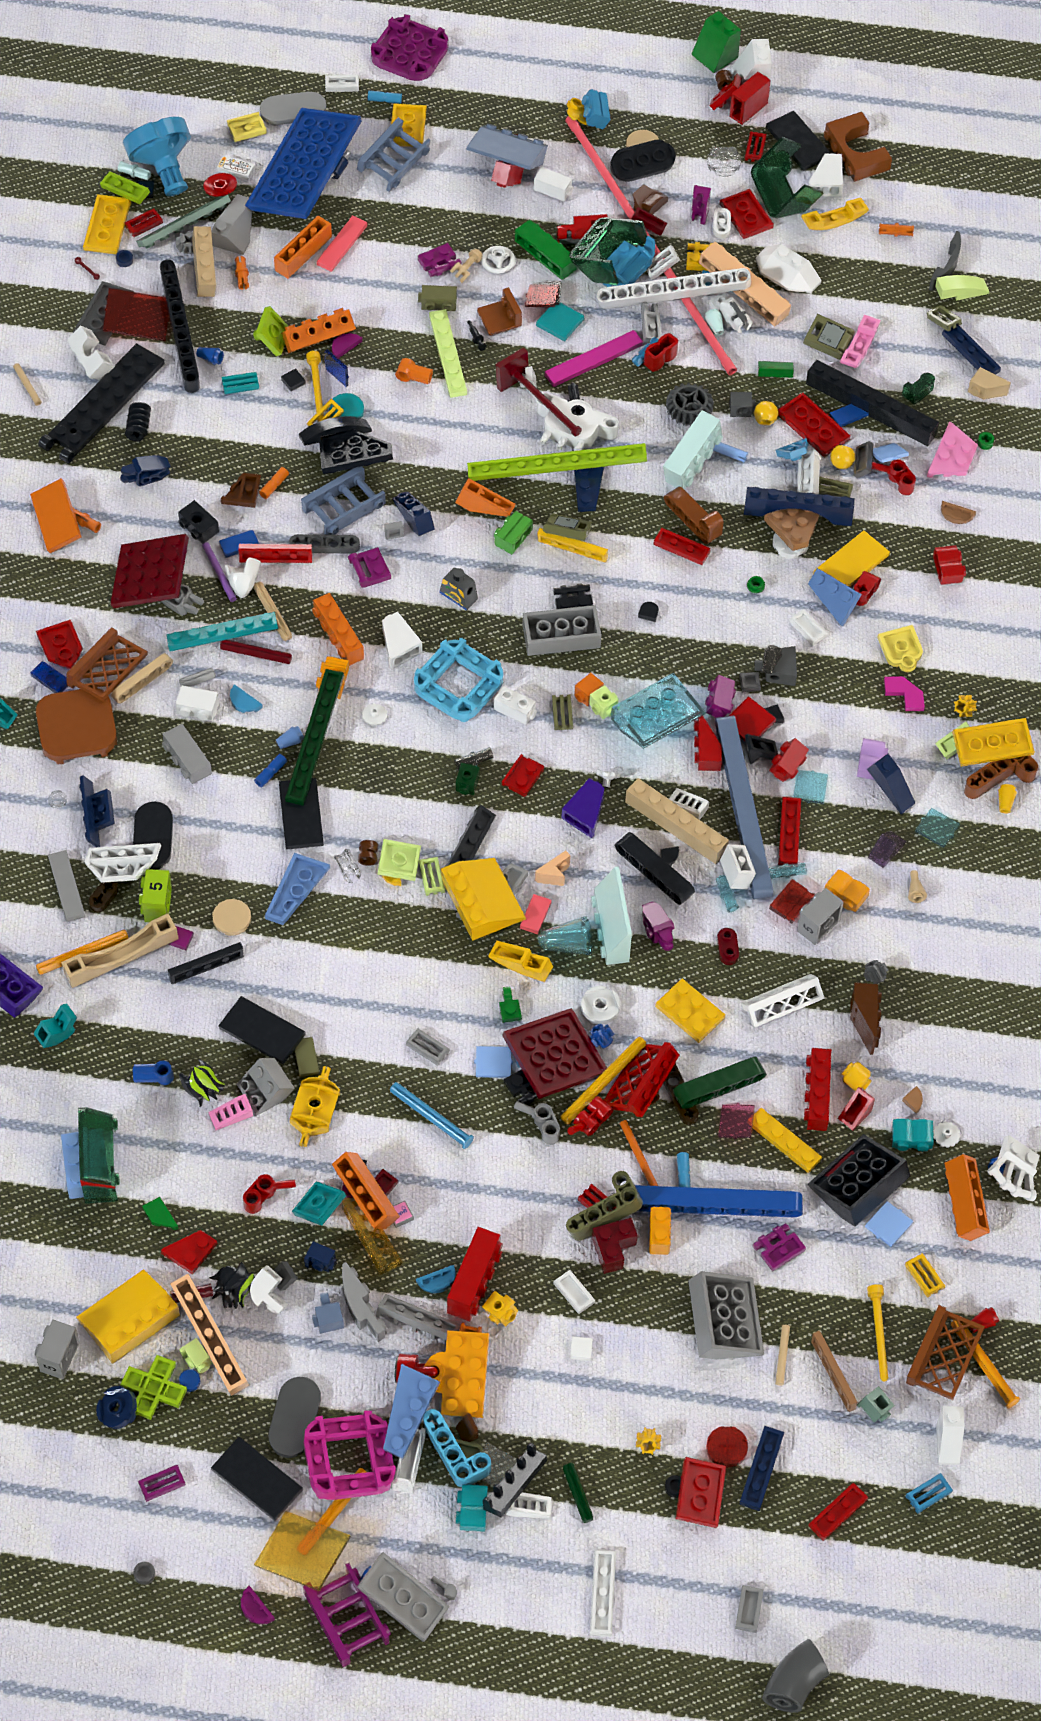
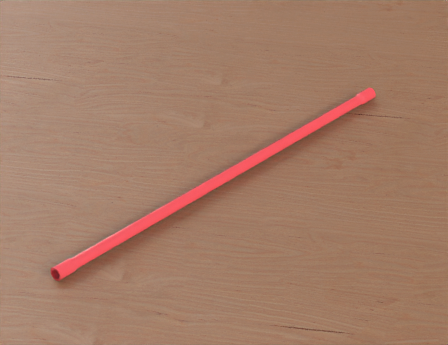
M568 116L565 121L569 128L576 135L640 237L646 243V237L650 236L646 228L631 220L635 211L582 131L578 121L572 120ZM656 244L654 257L661 253ZM671 267L664 272L667 279L676 278ZM680 298L721 361L727 374L733 375L737 368L721 347L691 298Z

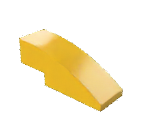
M496 941L488 955L490 959L508 969L542 982L546 981L553 968L548 957L532 954L528 948L501 941Z

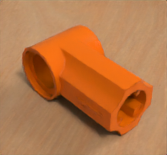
M403 358L395 375L397 379L403 382L414 380L430 384L433 369L416 365L413 360Z

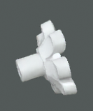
M601 770L596 772L597 775L603 778L602 786L610 787L611 780L621 776V774L614 772H602Z

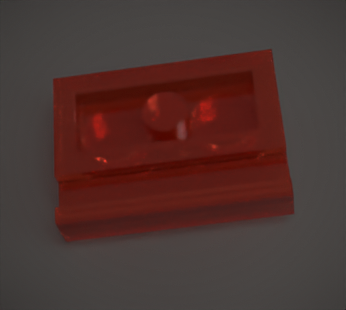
M792 879L770 904L769 909L783 919L789 920L792 924L800 915L801 908L805 904L808 905L815 894L810 893L807 888Z

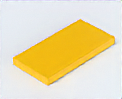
M97 194L83 250L108 254L118 253L131 200L123 197Z
M863 530L822 563L818 569L851 587L859 580L863 571L870 572L890 555V551Z
M1026 718L954 729L952 731L961 767L1029 756L1035 753Z

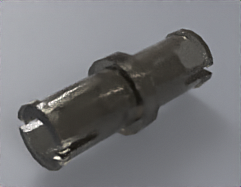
M488 747L475 753L474 751L470 752V755L455 759L454 762L459 771L461 763L478 766V763L493 759L494 756L491 748Z

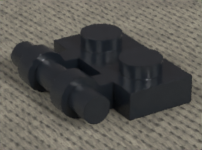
M580 583L576 584V586L566 587V585H562L560 588H553L554 595H561V598H555L556 609L593 606L592 595H584V592L590 591V584L583 585ZM577 593L578 596L568 597L567 594Z
M522 1069L504 1078V1084L513 1097L522 1095L521 1098L517 1099L518 1102L530 1104L537 1098L534 1090L532 1092L528 1091L532 1087Z

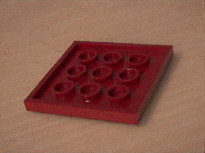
M186 534L121 544L110 605L113 608L179 598L189 537Z
M572 1008L506 1030L502 1034L538 1099L597 1079L607 1069Z

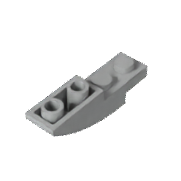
M345 1262L342 1264V1279L349 1312L359 1330L367 1326L379 1342L385 1338L386 1326L380 1318L377 1319L373 1314L375 1312L369 1303L370 1290L364 1282L361 1283L359 1281V1275L353 1266L349 1267Z

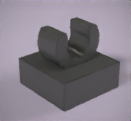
M287 1261L281 1262L273 1270L283 1278L277 1286L280 1291L286 1290L298 1279V1276L295 1275L293 1268L290 1267Z

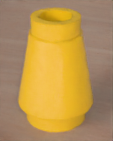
M1002 784L1000 789H998L999 811L1001 813L1008 814L1011 812L1017 794L1016 787L1011 784Z

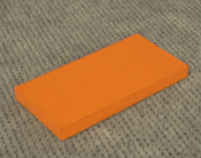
M62 478L30 494L49 553L82 538L67 488Z

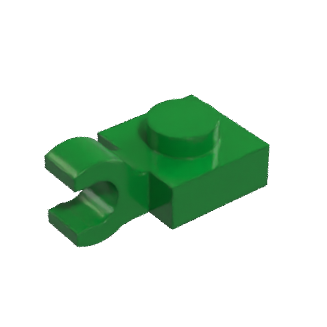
M510 986L503 987L504 1001L499 1002L502 1023L522 1020L519 1000H512Z

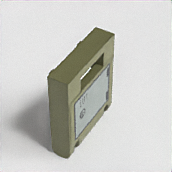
M817 313L804 338L803 344L840 360L851 342L855 331ZM815 326L816 329L820 330L818 336L812 334Z
M551 514L543 526V531L549 534L585 541L591 531L592 522Z

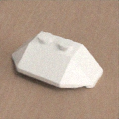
M782 244L765 247L756 257L759 273L787 291H806V293H812L821 284L822 280L810 261Z
M161 844L89 848L84 862L101 883L138 880L145 875L146 869H150L157 860Z

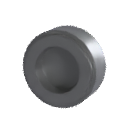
M140 1562L135 1566L133 1574L136 1582L141 1585H147L154 1580L155 1569L151 1563Z

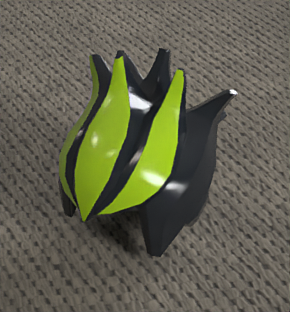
M199 1059L198 1061L202 1066H194L189 1077L183 1073H180L179 1076L185 1091L197 1099L201 1107L203 1098L210 1101L209 1096L217 1100L215 1091L219 1093L223 1091L224 1088L222 1087H225V1084L217 1080L210 1065Z
M240 1262L237 1268L232 1266L221 1268L214 1276L209 1277L212 1280H217L216 1287L212 1290V1292H215L212 1299L221 1295L224 1308H227V1303L229 1308H232L233 1304L234 1308L237 1309L238 1303L243 1308V1300L250 1292L251 1283L255 1278L253 1272L248 1273L243 1262Z

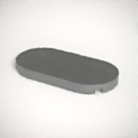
M291 1378L280 1389L268 1434L269 1443L274 1452L279 1456L293 1458L305 1451L303 1443L305 1429L317 1417L321 1403L320 1389L309 1378Z

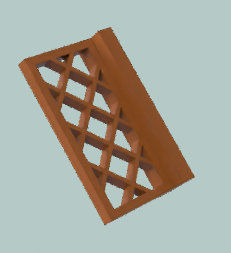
M111 627L66 673L67 686L71 688L76 686L104 701L148 655V651L119 636L118 631ZM119 642L125 645V648L115 649L114 646ZM137 652L140 655L130 658L129 653ZM116 654H127V658H116ZM107 655L114 656V660L104 661L103 658ZM118 664H129L125 669H118ZM115 665L116 670L105 671V666ZM102 666L103 671L92 673L94 667ZM117 675L118 677L116 680L107 681V676ZM104 676V682L94 683V677ZM91 678L92 683L84 684L80 681ZM106 686V690L102 694L95 690L97 687Z
M938 1305L907 1375L906 1383L911 1386L918 1385L954 1400L985 1326L946 1311V1307ZM950 1318L955 1320L959 1327L948 1331L945 1323ZM970 1327L978 1330L977 1335L969 1339L964 1329ZM961 1331L964 1340L954 1344L950 1334ZM947 1336L951 1345L940 1348L938 1339ZM967 1344L969 1353L960 1357L956 1347ZM953 1349L957 1358L946 1362L942 1352ZM940 1354L943 1363L932 1366L931 1356ZM959 1362L962 1368L961 1372L952 1375L948 1365ZM945 1367L949 1376L938 1380L934 1370ZM932 1372L935 1381L926 1383L921 1381L923 1374ZM951 1380L954 1386L952 1392L943 1390L940 1383Z

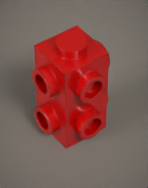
M796 738L789 742L785 741L780 747V754H777L771 761L773 765L769 771L782 782L789 778L793 779L798 773L797 768L807 759L805 755L809 749Z

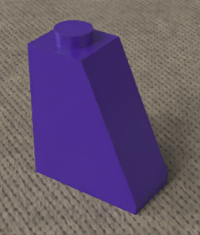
M589 778L562 808L561 819L590 838H593L595 835L604 799L605 788L602 784Z

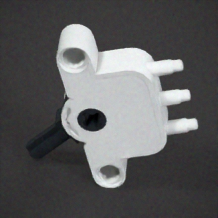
M575 383L568 385L570 399L568 401L548 393L542 394L576 426L582 428L581 433L576 437L571 434V430L537 399V413L545 417L544 434L540 440L542 444H545L550 439L558 442L557 449L559 450L567 445L574 448V451L589 449L597 436L613 440L618 435V419L597 410L593 411L589 403L584 401V399H580L578 385Z

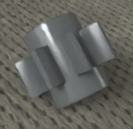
M873 960L865 965L866 969L863 975L867 982L871 981L874 984H878L887 978L886 975L889 970L885 962L881 963L878 960Z

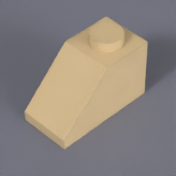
M980 367L970 380L968 392L983 400L1007 396L1011 382Z

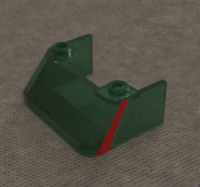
M79 1107V1171L85 1204L118 1201L116 1185H120L119 1173H115L113 1141V1134L118 1130V1120L111 1113L89 1107Z

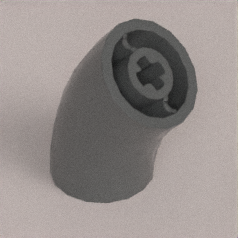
M810 1639L802 1642L789 1652L772 1673L762 1697L763 1701L769 1706L784 1712H800L810 1692L829 1676V1671L820 1652Z

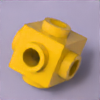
M496 1291L491 1294L482 1306L487 1314H489L488 1318L496 1325L501 1323L505 1327L515 1319L518 1309L514 1306L515 1301L508 1295L503 1297Z

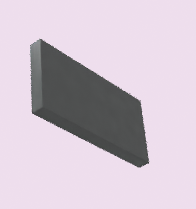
M102 281L73 333L80 326L92 330L99 344L106 345L134 297V291Z

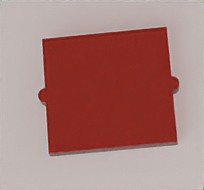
M530 284L528 293L525 294V307H555L556 300L559 298V284Z

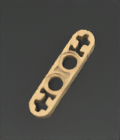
M166 653L160 655L116 687L111 697L117 703H123L168 670L173 664V660Z

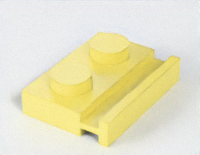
M259 112L227 120V126L234 142L267 134Z

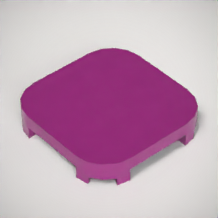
M404 14V17L395 19L391 17L388 20L387 28L377 42L371 45V59L374 65L380 69L409 80L422 81L432 75L447 53L449 39L445 34V29L439 27L438 30L414 22L410 20V15Z

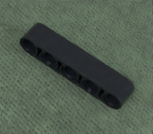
M628 832L615 843V849L622 857L678 905L684 903L695 893V889L689 881L633 833Z

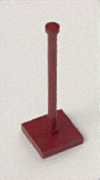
M524 347L495 364L497 389L500 392L519 381L571 430L573 436L576 437L581 433L582 428L580 426H576L522 375L525 374V367H529L528 351Z

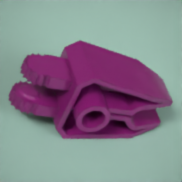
M653 901L642 905L643 924L648 938H651L654 944L659 942L665 951L672 950V930L675 929L672 919L667 916L661 905Z

